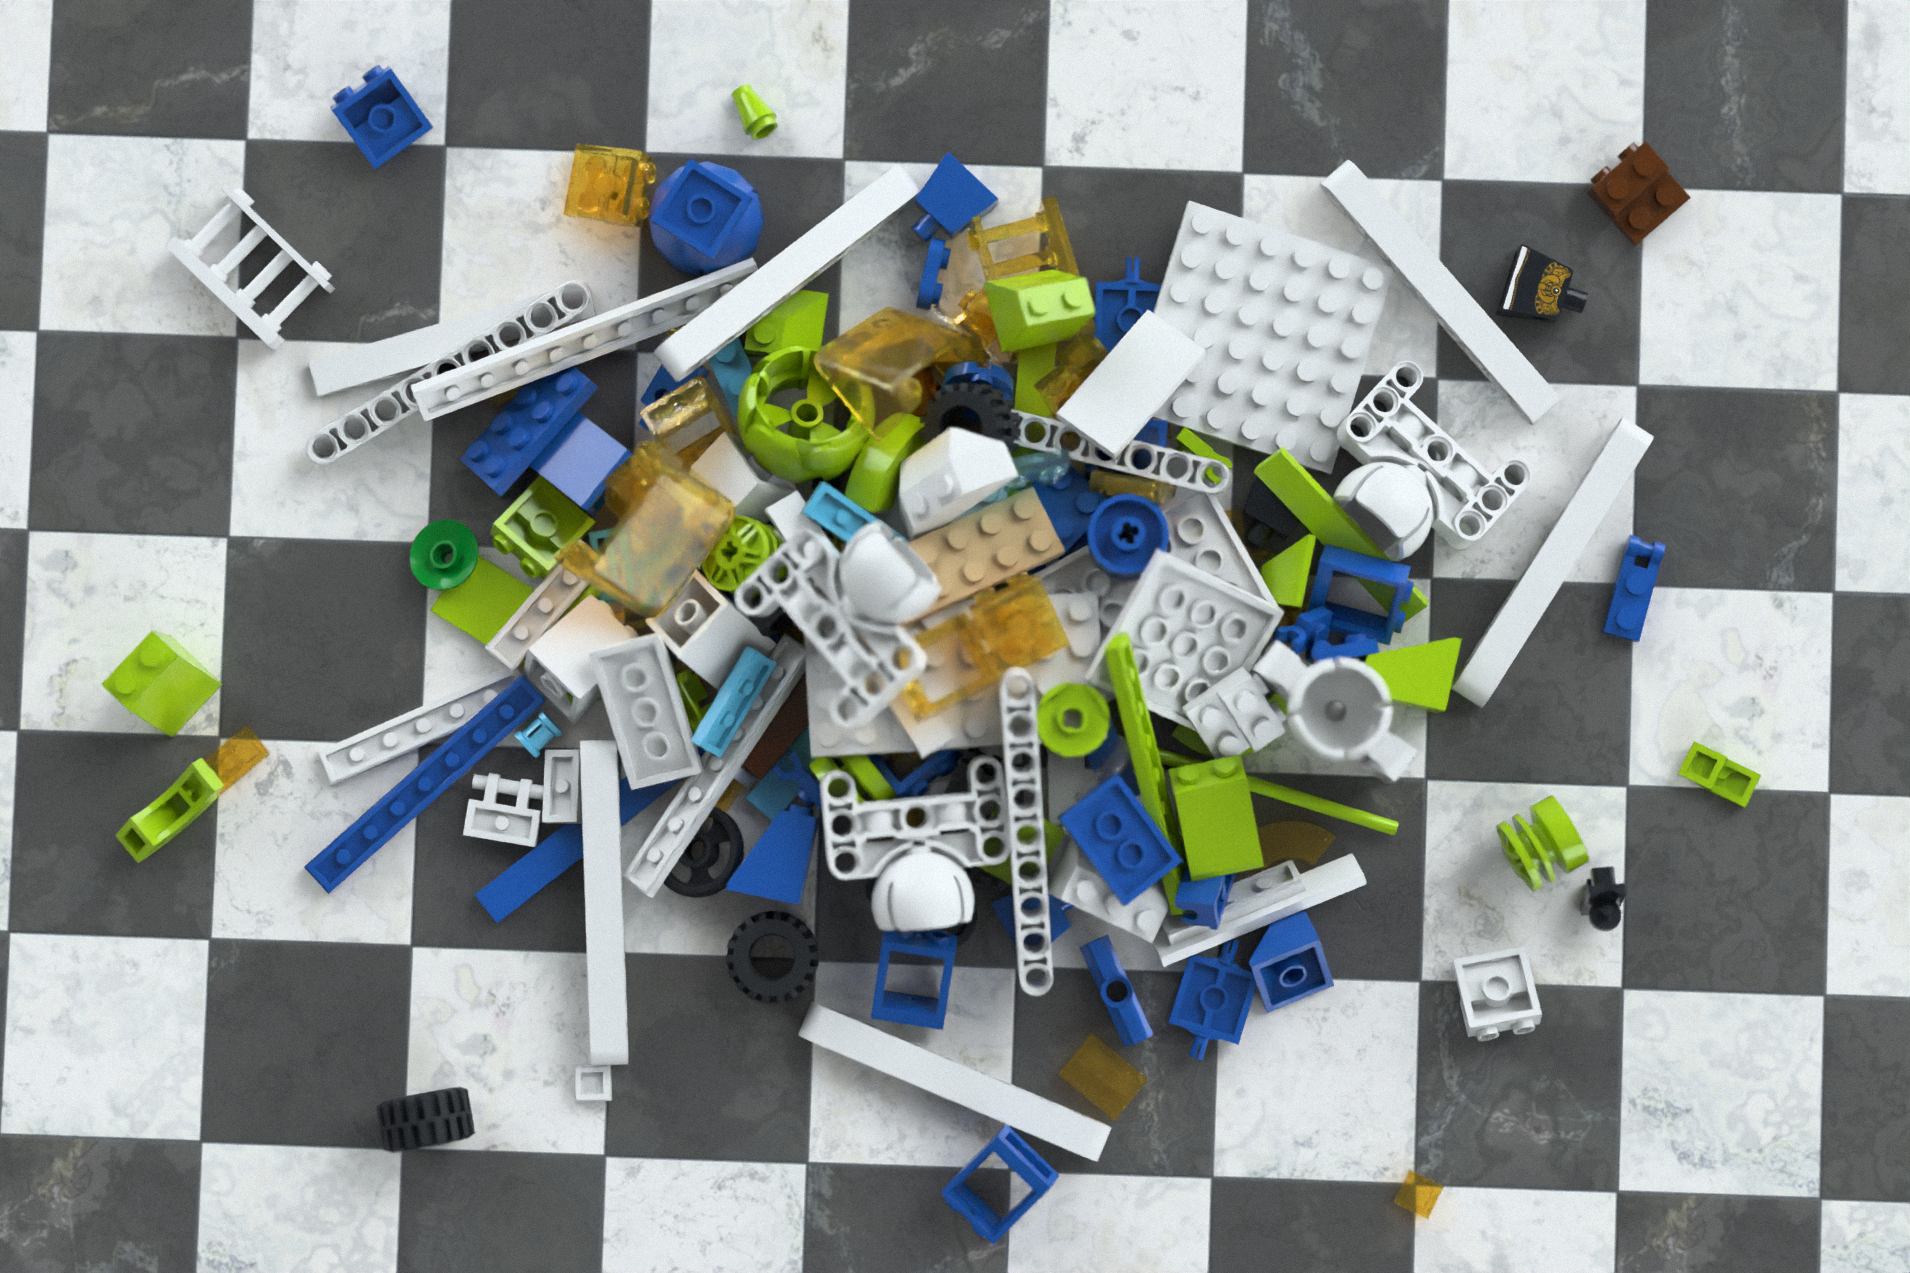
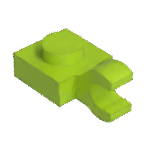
M1186 427L1181 430L1174 440L1179 446L1176 451L1216 460L1226 465L1229 470L1233 466L1228 458L1218 455L1213 451V448ZM1213 467L1209 468L1205 472L1207 479L1211 483L1218 485L1221 479L1213 473Z

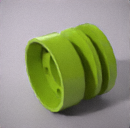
M733 515L727 517L711 529L704 542L701 556L703 571L712 585L720 590L736 594L738 588L785 543L772 525L763 524L746 516ZM783 565L779 569L778 579L789 574L787 565ZM757 590V591L754 592V594L752 595L751 600H753V598H754L758 593H760V590Z
M1552 795L1529 807L1533 821L1532 825L1529 826L1519 814L1512 816V822L1517 833L1506 821L1496 825V830L1502 843L1501 848L1507 861L1516 875L1526 883L1532 892L1543 888L1538 871L1548 883L1556 880L1552 863L1556 862L1565 873H1570L1589 862V856L1580 835L1563 807Z

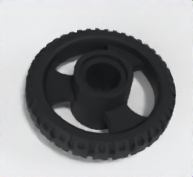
M714 806L707 816L713 819L710 830L706 833L697 832L678 860L682 865L691 868L689 881L684 883L670 872L663 882L669 889L680 895L701 898L720 892L727 887L728 881L743 861L744 842L740 829L730 815L718 807ZM700 840L704 846V853L699 859L694 860L691 856V847L696 841ZM730 842L728 863L723 872L713 879L708 872V868L713 866L719 858V843Z

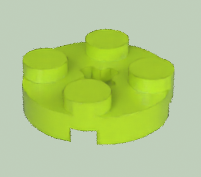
M1072 683L1059 684L1047 691L1040 700L1036 712L1037 734L1045 747L1061 757L1073 758L1088 755L1095 751L1105 739L1109 728L1108 706L1100 693L1090 686ZM1070 711L1072 714L1079 712L1082 715V718L1079 720L1081 727L1076 730L1072 726L1066 728L1063 725L1066 720L1064 713Z

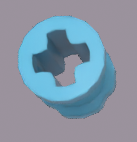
M542 710L537 713L538 718L524 731H517L514 734L535 758L540 755L539 750L555 736L560 737L563 734L560 728Z

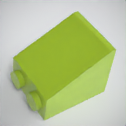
M1052 269L987 281L983 284L1002 353L1070 340L1095 314L1086 278Z
M152 630L101 685L129 711L167 735L174 737L223 684L171 635Z
M1454 637L1370 654L1360 658L1359 661L1371 667L1383 679L1390 693L1391 701L1389 703L1432 713H1440L1446 711L1462 639Z
M1240 754L1168 769L1177 828L1191 881L1194 882L1264 867L1248 780Z

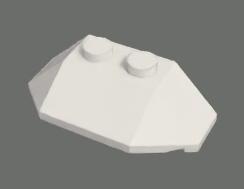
M949 428L900 463L898 513L910 541L944 527L1018 476L1004 442L991 440L962 429Z

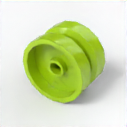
M867 755L839 756L845 764L841 768L838 767L831 757L816 758L809 764V767L820 781L827 772L832 770H841L847 773L854 781L857 803L866 802L862 797L865 792L874 801L894 799L898 796ZM843 778L832 779L828 784V794L837 798L843 796L848 786L846 780Z

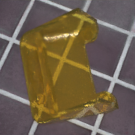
M886 307L823 346L815 354L814 363L819 373L875 440L880 442L909 413L915 410L921 402V386L911 376L934 361L935 367L943 376L950 367L963 362H979L978 368H981L991 356L977 339L900 309Z
M658 441L642 442L631 458L632 472L646 487L600 548L595 551L584 542H571L561 549L555 560L571 573L638 614L647 618H655L666 612L714 549L718 541L734 522L736 510L733 502L664 445Z

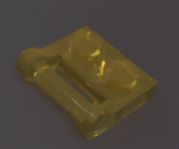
M1093 470L1089 483L1090 492L1103 493L1105 490L1106 495L1111 496L1135 494L1159 504H1163L1165 497L1174 499L1177 485L1165 481Z

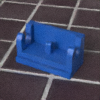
M1186 865L1174 900L1175 907L1183 910H1193L1197 914L1184 913L1181 920L1190 925L1207 926L1211 930H1218L1235 874L1232 873L1192 882Z

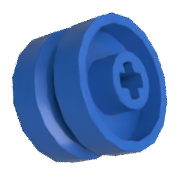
M1135 494L1115 495L1101 503L1091 516L1087 531L1089 555L1096 567L1110 578L1121 581L1140 580L1155 551L1159 549L1166 552L1169 540L1167 520L1160 508L1148 498ZM1130 533L1134 536V543L1126 544V540L1121 541L1120 538L1123 534Z

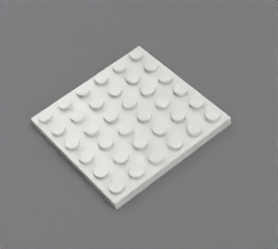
M1192 201L1187 202L1153 313L1206 350V354L1152 418L1168 420V424L1181 428L1186 427L1190 431L1268 456L1284 447L1302 467L1330 475L1340 447L1337 440V430L1350 414L1394 268Z

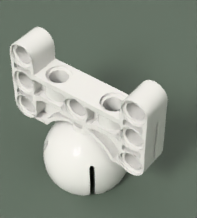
M1407 360L1397 363L1337 430L1338 443L1364 466L1353 470L1342 480L1335 491L1333 500L1391 561L1404 559L1419 549L1431 527L1455 549L1463 550L1469 548L1488 531L1528 486L1532 475L1528 464L1517 458L1508 459L1490 474L1408 399L1421 386L1423 373L1416 363ZM1396 375L1406 378L1409 387L1401 386L1397 382ZM1373 400L1381 401L1386 406L1387 411L1380 412L1377 410ZM1350 425L1360 427L1364 437L1355 436L1351 431ZM1433 449L1437 451L1440 461L1431 459L1427 450ZM1505 472L1515 477L1516 485H1511L1507 482L1504 476ZM1482 497L1492 501L1494 511L1485 508L1482 503ZM1460 522L1470 527L1472 536L1462 533L1459 527Z
M880 521L870 523L856 532L847 543L842 556L824 535L809 531L796 533L738 588L735 595V603L738 609L748 615L769 616L781 605L848 683L834 697L829 707L832 720L844 727H862L867 724L922 673L927 662L926 654L908 632L900 627V623L917 618L927 611L937 600L941 591V586L937 583L934 573L906 541L897 537L888 542L889 539L894 537V532ZM813 539L816 544V551L812 557L807 558L804 548L806 543ZM783 565H787L789 577L786 582L781 584L778 580V571ZM760 590L763 598L762 603L755 609L751 603V598L755 591ZM834 620L837 630L835 635L828 639L825 635V625L828 621ZM904 650H908L912 660L909 667L903 670L899 665V656ZM880 675L884 680V689L880 694L876 695L872 690V682L876 676ZM853 700L857 705V713L853 719L849 720L845 714V707L848 702Z
M1275 640L1270 643L1257 659L1249 674L1253 676L1257 673L1270 692H1275L1288 703V713H1293V717L1288 719L1297 741L1307 751L1325 760L1343 762L1344 755L1348 761L1358 759L1362 762L1361 765L1385 784L1395 783L1418 753L1400 737L1388 732L1392 719V706L1384 708L1381 706L1382 703L1391 701L1389 690L1383 679L1371 667L1351 658L1337 657L1335 666L1333 659L1329 658L1306 667L1301 663L1302 660L1281 642Z
M979 755L969 762L967 766V792L857 803L854 781L847 773L841 770H832L823 776L820 781V796L828 867L836 877L844 880L877 877L872 891L871 908L879 929L890 931L894 930L896 925L902 931L952 926L958 922L965 923L971 920L974 911V893L972 884L963 869L965 866L972 867L1002 863L1010 853L1004 773L1002 766L997 760L988 755ZM982 763H991L994 768V776L988 782H979L975 775L977 767ZM834 778H843L848 785L846 793L838 798L830 796L827 790L829 782ZM986 800H994L998 806L996 815L990 819H983L979 814V807ZM919 807L925 814L923 822L916 827L907 825L905 821L907 811L911 808ZM838 815H846L851 820V827L844 834H836L831 829V822ZM964 828L968 830V832L940 834V831ZM992 836L998 837L1001 841L1000 851L993 856L985 855L982 849L984 841ZM894 837L892 840L866 842L867 838ZM914 841H921V843L914 844ZM842 852H850L854 855V865L847 871H840L835 867V859Z

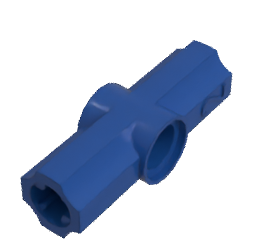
M1108 934L1079 947L1124 1047L1134 1045L1154 1035ZM1116 980L1123 982L1127 989L1125 997L1119 1001L1110 1000L1106 995L1108 984Z

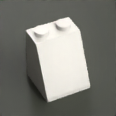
M724 431L668 492L676 503V511L691 526L693 538L704 546V542L711 529L722 519L739 515L758 520L764 524L770 520L765 509L796 490L798 491L793 482L778 478L765 471L756 461V457L746 450L740 436Z
M696 568L645 620L655 633L662 632L665 644L678 658L718 691L724 685L746 646L753 648L766 657H769L777 646L770 636H762L749 616L741 612L735 603L717 587L712 585Z
M590 594L527 649L523 674L574 725L602 695L589 656L590 650L637 638L639 635L632 627L628 625L623 626L615 618L612 608L606 602L598 601ZM567 692L573 696L572 705H570Z

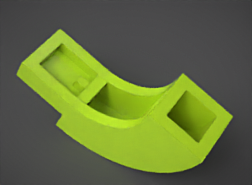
M199 758L191 763L177 781L158 799L131 817L115 836L137 863H140L198 818L218 798L217 793L225 785L206 762Z

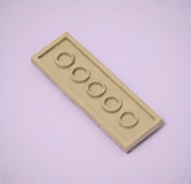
M1033 486L908 542L909 546L934 573L937 583L941 586V591L937 600L927 611L917 618L901 622L900 627L904 628L1064 555L1065 549Z

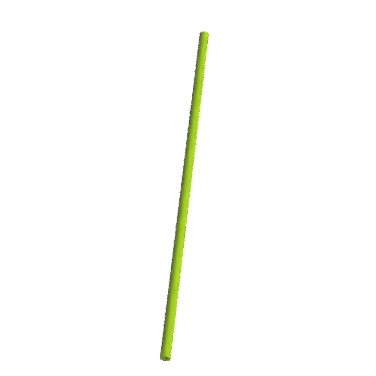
M1118 735L1125 752L1131 754L1127 738ZM1157 747L1161 764L1178 768L1204 762ZM1246 775L1251 792L1393 836L1397 831V821Z

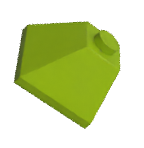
M800 289L747 330L744 348L746 354L765 357L778 349L788 346L801 345L808 349H816L821 346L829 293Z
M1308 534L1260 567L1259 573L1280 609L1296 612L1302 607L1316 535Z

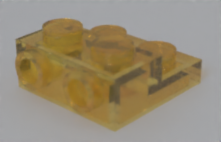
M576 144L563 214L572 218L597 220L611 225L640 228L641 219H646L650 210L649 200L645 198L647 187L656 178V166L652 162L653 157L639 150Z
M1082 334L1055 355L1060 365L1034 384V387L1056 421H1060L1057 419V412L1109 354L1097 337L1090 340L1085 334ZM1069 432L1066 435L1069 437L1074 432Z
M1027 572L1016 574L1007 580L1008 587L996 593L993 588L984 590L973 597L975 603L968 606L1001 675L1009 668H1023L1070 645L1040 578L1035 574L1028 576Z

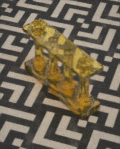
M1056 196L1042 199L1039 212L1035 213V217L983 230L979 216L972 217L970 230H966V238L970 251H977L986 282L1048 264L1050 267L1056 266L1057 271L1080 276ZM1035 231L1046 233L1049 245L1045 246L1044 251L993 264L988 247L989 243ZM1092 317L1076 333L1079 344L1093 341L1097 331ZM996 332V338H997L998 346H999V349H1000V351H1001V353H1002L1001 346H1000L999 339H998V335H997V332ZM1019 350L1007 352L1010 363L1017 361Z

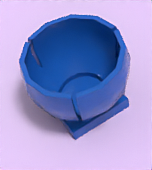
M690 158L685 166L679 167L659 184V188L655 190L647 218L654 248L673 269L696 277H702L701 269L704 271V275L747 260L755 253L765 221L757 190L739 171L708 161L697 163Z

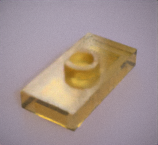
M248 725L243 727L204 760L225 785L217 793L218 797L271 754Z

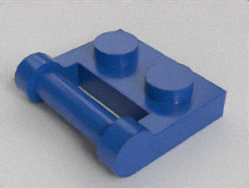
M1366 633L1355 634L1342 638L1341 644L1332 646L1327 641H1318L1311 649L1306 650L1305 657L1311 665L1329 658L1333 659V663H1335L1337 657L1362 658L1366 655L1379 653L1377 638L1367 640Z

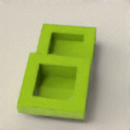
M1695 741L1678 772V775L1744 809L1761 778V774L1737 764L1726 756Z

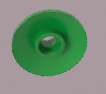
M443 519L432 522L418 533L412 543L409 556L411 570L416 579L430 589L438 591L454 589L463 584L474 572L479 557L478 542L473 532L458 521ZM449 553H453L452 560L446 564L445 557Z

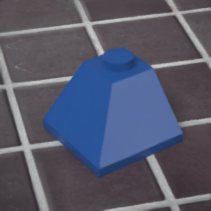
M1305 910L1270 924L1249 961L1267 1013L1334 986L1320 939Z

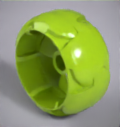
M801 345L784 347L761 359L752 369L751 375L744 381L740 390L737 409L739 435L746 450L754 455L758 464L770 474L796 483H806L820 477L824 481H829L840 477L854 467L865 443L875 431L878 412L876 396L872 385L867 384L861 368L846 355L823 346H819L816 349H808ZM790 388H798V390H805L807 388V399L794 403L791 411L768 404V398L780 391ZM836 398L840 401L842 409L850 412L851 416L847 423L846 431L843 433L823 422L824 412L822 407ZM789 422L788 435L775 429V427Z

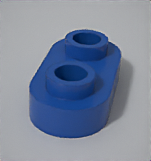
M931 237L916 308L930 311L932 304L939 305L943 284L937 283L940 269L947 270L951 249L945 248L946 240Z

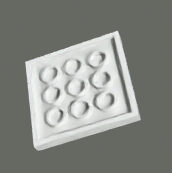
M1157 549L1085 677L1089 682L1115 694L1104 649L1114 635L1128 633L1147 709L1196 731L1181 707L1242 666L1250 673L1284 612L1279 607Z

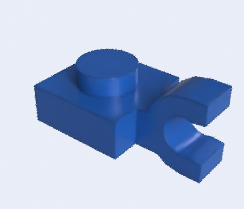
M1320 606L1299 614L1295 625L1276 629L1273 641L1290 643V650L1296 655L1311 649L1316 642L1326 641L1328 638L1333 612L1324 606Z
M793 750L788 754L789 758L794 762L792 771L783 772L778 765H775L771 770L782 780L794 779L801 787L796 793L809 808L816 804L822 810L820 786L804 769L799 756Z

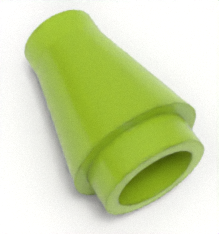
M749 84L742 85L733 91L731 96L735 101L745 134L751 135L753 140H760L776 130L778 127L775 121L776 114L753 91Z

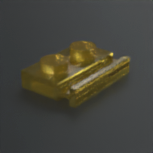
M1092 1033L1089 1034L1058 1073L1060 1077L1115 1121L1148 1081V1078Z

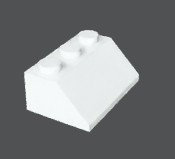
M1072 838L1047 887L1049 894L1153 943L1168 911V899L1162 878L1128 905L1122 906Z

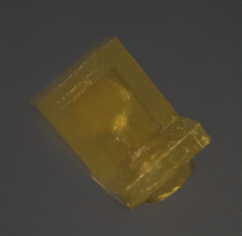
M983 286L977 293L971 289L957 305L962 310L953 320L986 349L998 335Z

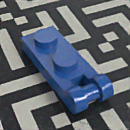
M1628 536L1602 633L1639 642L1659 566L1664 556L1665 544L1656 541L1653 544L1642 542L1641 537ZM1636 555L1648 558L1646 568L1634 565Z

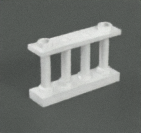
M225 184L221 190L231 200L192 240L188 238L183 243L174 236L165 247L269 347L276 350L285 341L277 333L282 328L280 324L319 284L331 293L335 289L328 282L332 275L317 261L311 266L250 207L255 201L240 187L233 191ZM243 210L257 225L218 265L214 263L209 268L200 259L204 254L202 250ZM269 235L282 250L244 290L239 288L234 292L226 284L230 279L228 275ZM294 259L309 274L269 315L265 313L260 317L252 309L256 304L254 299Z

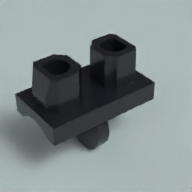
M1612 866L1592 868L1590 871L1591 878L1587 879L1585 883L1586 892L1580 903L1581 916L1589 914L1590 923L1594 928L1599 931H1611L1618 926L1621 920L1620 906L1626 896L1625 883L1616 884L1614 867Z

